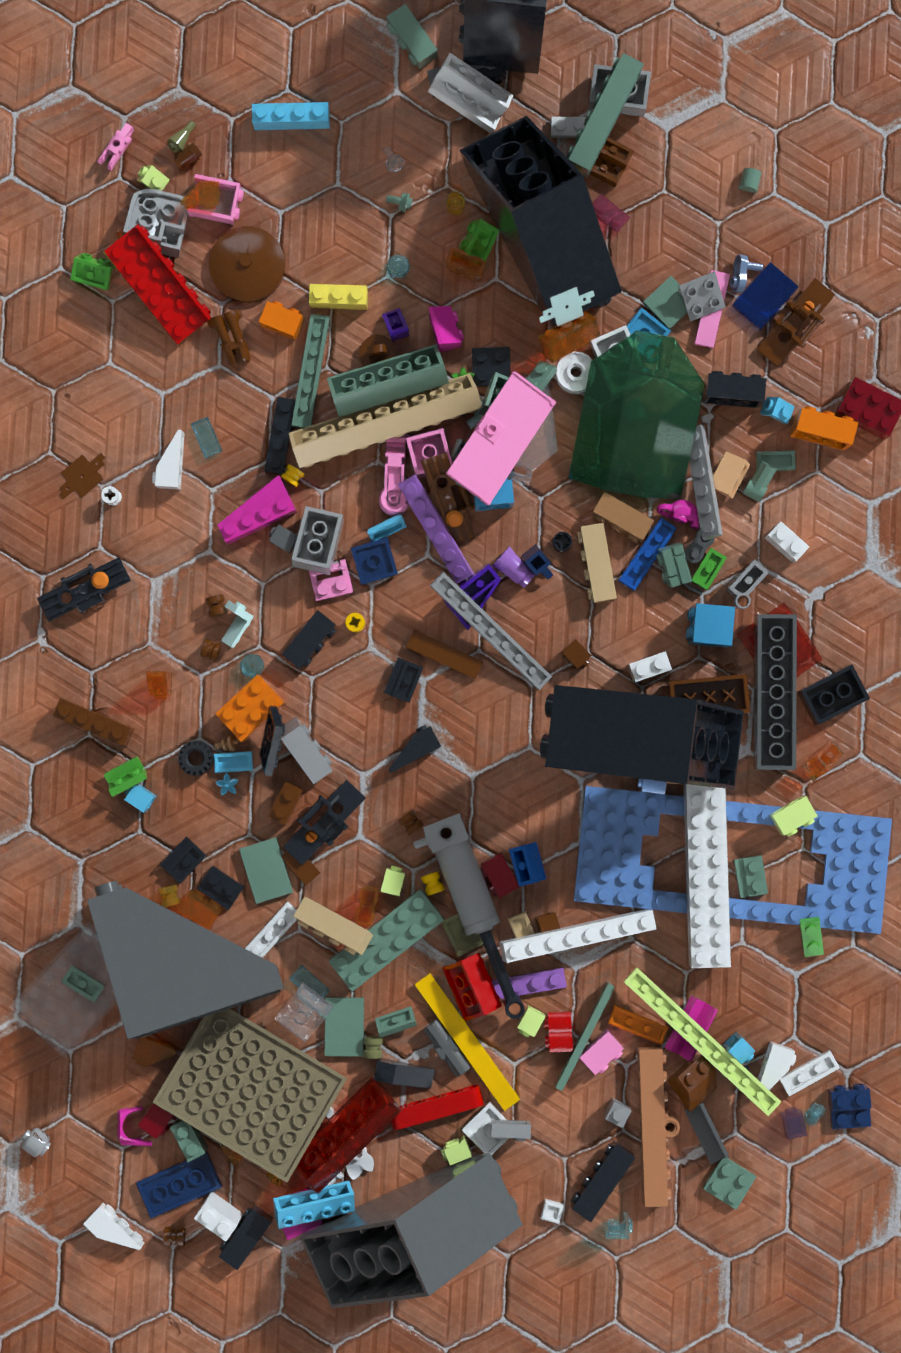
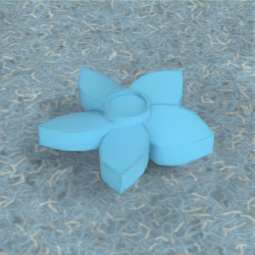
M226 773L223 780L216 782L218 786L222 787L221 795L226 794L227 791L236 794L234 785L237 784L239 779L230 780L229 774Z

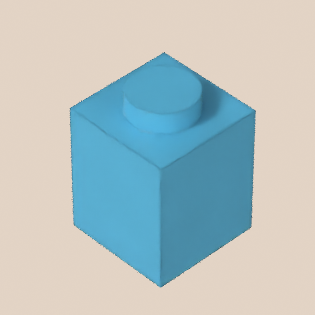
M138 783L127 789L125 792L127 796L124 800L144 813L148 811L157 795Z

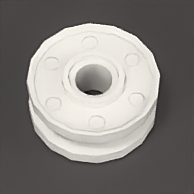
M571 352L560 359L557 365L556 379L558 385L564 391L570 394L584 393L591 388L595 381L596 367L594 361L583 352ZM573 369L580 370L581 375L579 377H573L571 375V371Z

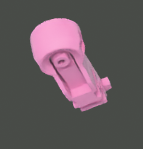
M407 433L402 437H392L386 441L384 489L379 494V505L385 514L393 517L405 513L409 506L407 499L398 486L400 480L401 482L405 481L406 438L411 437Z

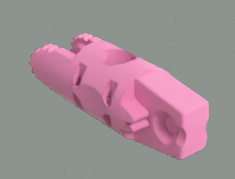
M126 123L120 131L117 130L98 158L97 162L102 165L108 156L111 155L113 157L109 161L107 168L111 171L113 170L121 155L132 141L130 137L134 129L131 125Z

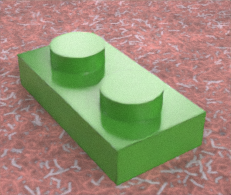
M710 548L693 575L691 582L707 591L727 557Z
M819 916L799 919L804 956L824 955Z

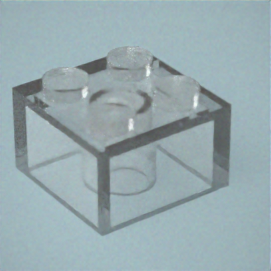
M302 982L281 1007L275 1020L306 1042L327 1018L333 1005Z

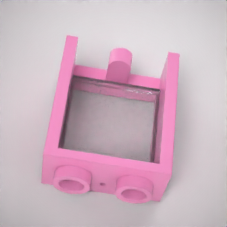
M195 174L196 183L194 190L191 192V207H188L189 217H199L234 225L235 220H238L240 215L238 203L239 201L242 202L244 194L240 183Z

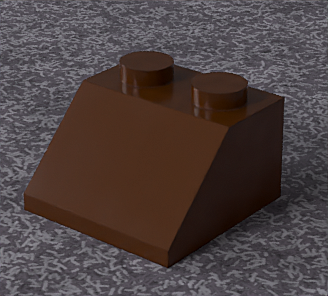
M702 1054L694 1056L692 1061H687L667 1079V1082L689 1112L695 1109L717 1088L715 1069Z

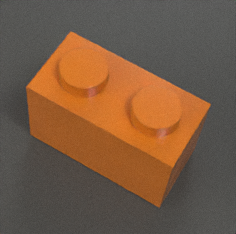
M267 301L259 319L260 326L296 340L304 321L301 312L294 308L286 309L283 307V304L277 301L272 303Z

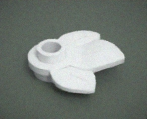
M354 1141L348 1146V1149L338 1154L335 1167H346L350 1178L355 1180L360 1176L363 1169L370 1172L373 1171L374 1160L367 1153V1148L363 1142ZM356 1147L361 1149V1152L358 1154L354 1152Z

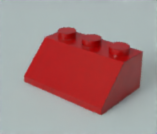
M480 953L470 955L442 967L464 1021L485 1016L502 1007L500 997L496 993L492 984V978L486 970Z

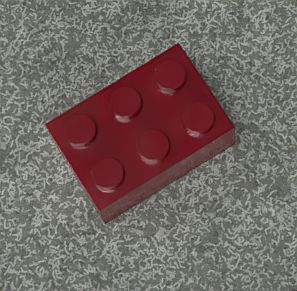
M854 377L850 381L835 411V416L840 418L842 416L851 417L854 419L853 421L858 422L857 427L886 440L890 437L901 415V399Z

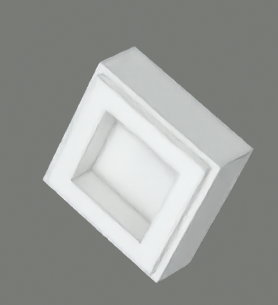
M545 1199L540 1219L559 1224L564 1204Z

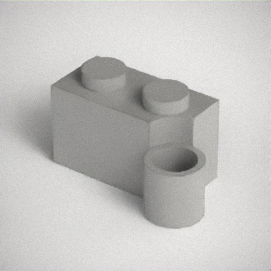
M756 560L751 561L726 589L729 594L735 597L733 604L739 610L749 607L751 604L749 594L769 573ZM740 596L744 597L747 601L745 607L738 604Z

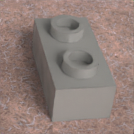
M491 1120V1137L497 1141H506L507 1138H515V1141H526V1139H531L530 1121Z

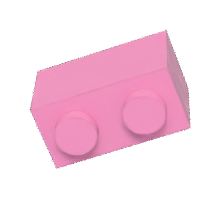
M606 1029L583 1050L579 1058L595 1075L598 1072L602 1074L609 1067L607 1064L611 1060L616 1061L623 1054L622 1050L624 1048Z

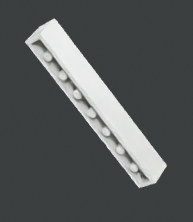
M644 909L500 941L499 945L502 960L509 963L655 930L656 924L653 910Z

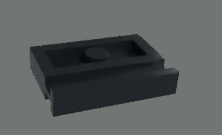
M398 657L384 693L410 703L424 667Z
M187 836L160 866L181 884L206 858L207 854Z
M212 865L197 889L227 910H230L245 886Z

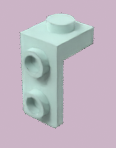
M228 600L225 607L237 614V617L222 638V642L234 648L254 616L245 611L247 607L238 601L234 604Z

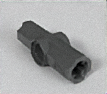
M437 1019L423 1029L434 1044V1048L440 1058L446 1061L456 1077L462 1075L470 1068L459 1052L460 1049L450 1035L448 1036Z

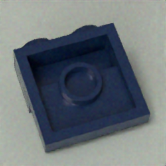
M853 1084V1087L845 1088V1085L833 1086L834 1089H828L832 1129L871 1127L870 1089L865 1084Z

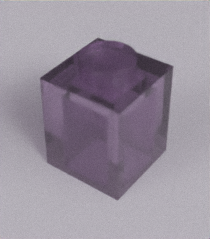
M790 1107L786 1108L785 1112H780L784 1133L788 1139L807 1136L803 1112L800 1109Z

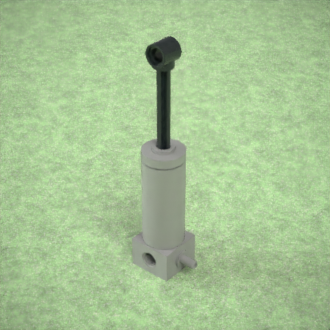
M459 813L423 827L425 838L413 842L414 847L418 849L428 845L432 852L435 853L466 935L480 934L505 998L502 1000L505 1012L511 1019H519L524 1014V1004L519 994L516 995L490 930L494 928L493 925L501 921L473 852L462 817ZM444 828H450L452 831V835L448 839L442 837L441 832ZM511 1004H518L520 1011L515 1014L511 1013L509 1010Z

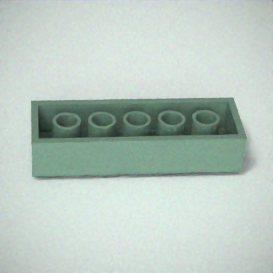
M624 53L621 58L617 57L610 72L612 75H607L602 87L603 93H598L594 101V111L590 110L584 123L585 128H580L575 138L576 146H571L567 153V159L585 177H588L644 65L642 62Z
M437 344L327 378L339 417L348 416L354 412L367 410L380 404L403 399L409 395L422 393L449 383Z
M420 888L367 929L373 934V937L363 955L357 952L355 955H352L345 951L344 947L329 959V963L353 992L444 921V917L422 888Z

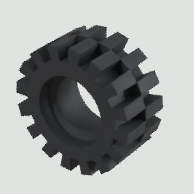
M190 741L180 748V753L177 756L179 757V767L190 775H202L209 771V768L213 765V751L204 742ZM192 751H199L203 755V761L198 766H194L189 762V754Z

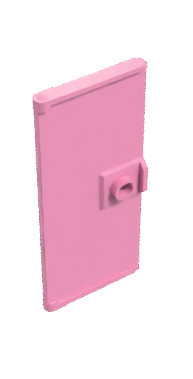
M513 371L487 412L474 428L473 433L446 472V475L489 506L556 404V401L520 374Z

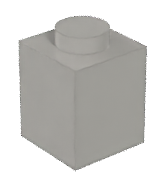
M612 1097L604 1117L606 1120L623 1128L632 1110L630 1106Z

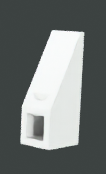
M102 1203L84 1222V1225L97 1238L140 1250L144 1245L142 1236L136 1231L133 1232L129 1228L127 1221L119 1218L115 1214V1210L108 1204Z

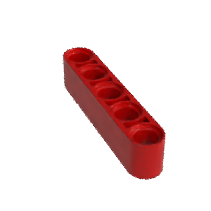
M472 1085L391 1108L388 1110L392 1129L399 1130L484 1105L479 1085Z

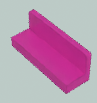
M693 996L690 997L683 1010L706 1032L718 1012L716 1008ZM675 1029L665 1045L666 1049L679 1054L688 1061H692L697 1052Z

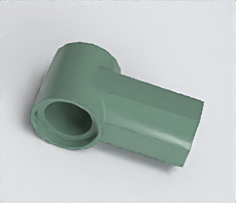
M762 461L742 494L760 502L777 469Z

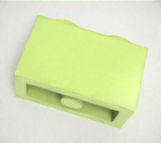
M801 796L770 814L779 833L788 837L798 832V827L802 825L807 827L815 822L814 818L818 817L806 796Z

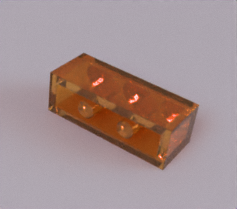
M585 311L583 316L548 330L538 336L542 354L553 363L589 344L591 340L600 337L597 318L588 311Z

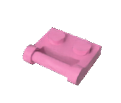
M346 559L340 560L339 563H335L332 566L331 572L342 570L343 575L318 581L317 575L322 573L309 571L316 601L354 593Z

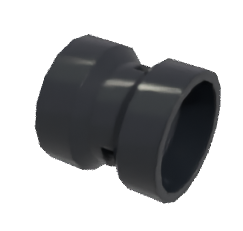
M566 532L557 533L552 541L553 548L560 553L568 551L572 544V538Z

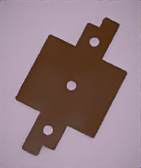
M102 453L91 462L81 455L61 472L67 480L60 487L62 492L59 495L62 499L74 490L81 497H84L103 481V478L97 472L105 465L102 461L105 459V456Z

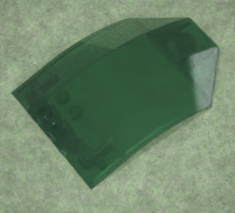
M636 330L629 337L618 342L605 353L591 361L568 476L569 479L601 490L643 498L681 499L701 406L704 381L675 337Z

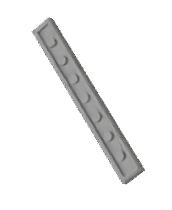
M443 571L429 585L538 690L551 679L552 676Z

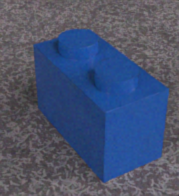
M537 842L509 849L519 887L547 879Z

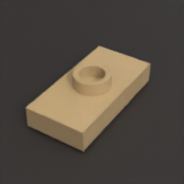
M526 911L508 918L516 938L535 934Z

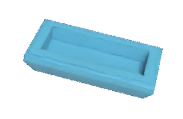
M398 514L368 529L367 533L373 542L384 539L407 526L402 515Z
M252 751L214 754L215 773L252 771Z

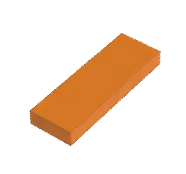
M614 1005L607 1022L610 1025L659 1045H662L669 1028L666 1025L617 1005Z

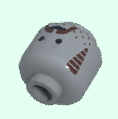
M33 1128L31 1131L27 1129L21 1137V1140H23L21 1148L33 1157L43 1156L51 1145L49 1135L39 1128Z

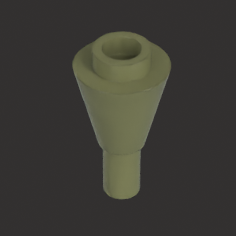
M190 120L184 129L168 138V147L175 153H181L189 138V134L196 127V124Z

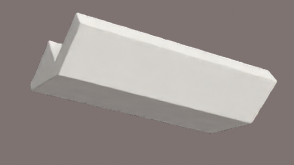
M451 53L447 56L428 90L430 94L489 133L494 132L501 116L508 109L514 96Z

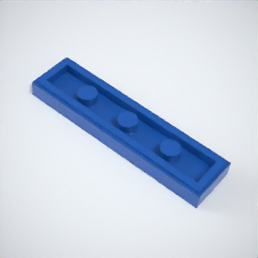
M660 518L618 581L634 592L656 560V555L659 554L658 549L665 547L677 528L663 518Z

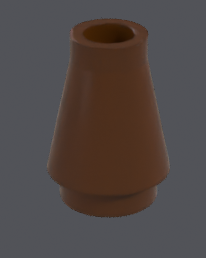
M194 143L187 144L174 162L182 170L184 167L200 160L199 157L203 154Z

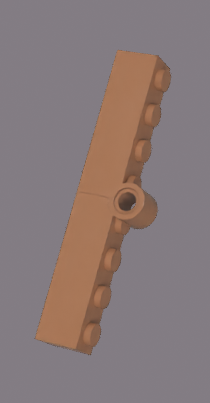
M661 1046L637 1047L643 1204L645 1207L668 1206V1200H671V1188L667 1186V1181L671 1180L670 1169H667V1161H670V1151L666 1149V1141H669V1137H674L679 1133L680 1125L676 1117L668 1114V1110H665L664 1102H668L667 1090H664V1083H667V1072L663 1071V1063H666V1052H663ZM667 1123H673L670 1129L665 1128Z

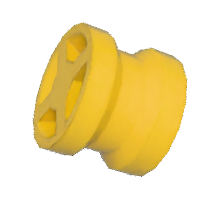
M288 464L287 471L281 475V478L297 487L299 479L303 478L305 474Z
M351 613L347 616L345 623L350 631L357 633L363 630L365 619L361 614Z

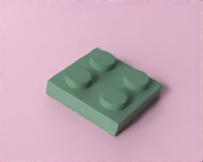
M723 1158L718 1161L702 1188L737 1210L757 1176L731 1159Z

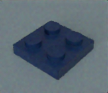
M388 538L351 548L361 585L398 575Z

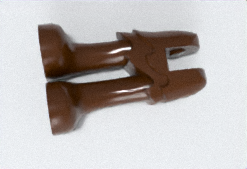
M233 310L224 314L235 342H232L229 338L222 315L215 316L207 321L208 326L217 331L222 342L220 346L231 367H238L237 359L234 356L237 353H241L244 363L248 364L251 360L250 352L239 327V320L242 317L241 310Z

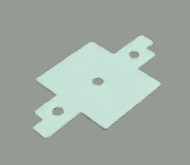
M577 287L551 297L552 308L543 311V316L539 317L540 323L555 317L557 326H560L583 316L581 306L591 302L590 298L595 296L594 291L592 290L579 296Z

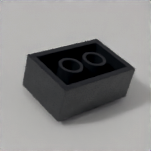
M712 371L708 373L703 382L702 403L759 408L765 402L767 378H762L761 375L757 374L746 377L742 376V373L725 375L722 371Z
M853 664L847 665L797 691L814 725H820L870 699Z

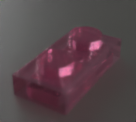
M602 194L592 203L596 216L617 234L630 219V216Z

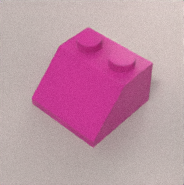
M451 306L429 307V318L439 352L461 347V341L464 338L461 329L458 330L456 323L459 322L456 311L452 312Z

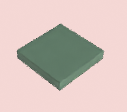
M672 276L643 301V304L668 329H671L687 314L683 297L678 292L680 284Z

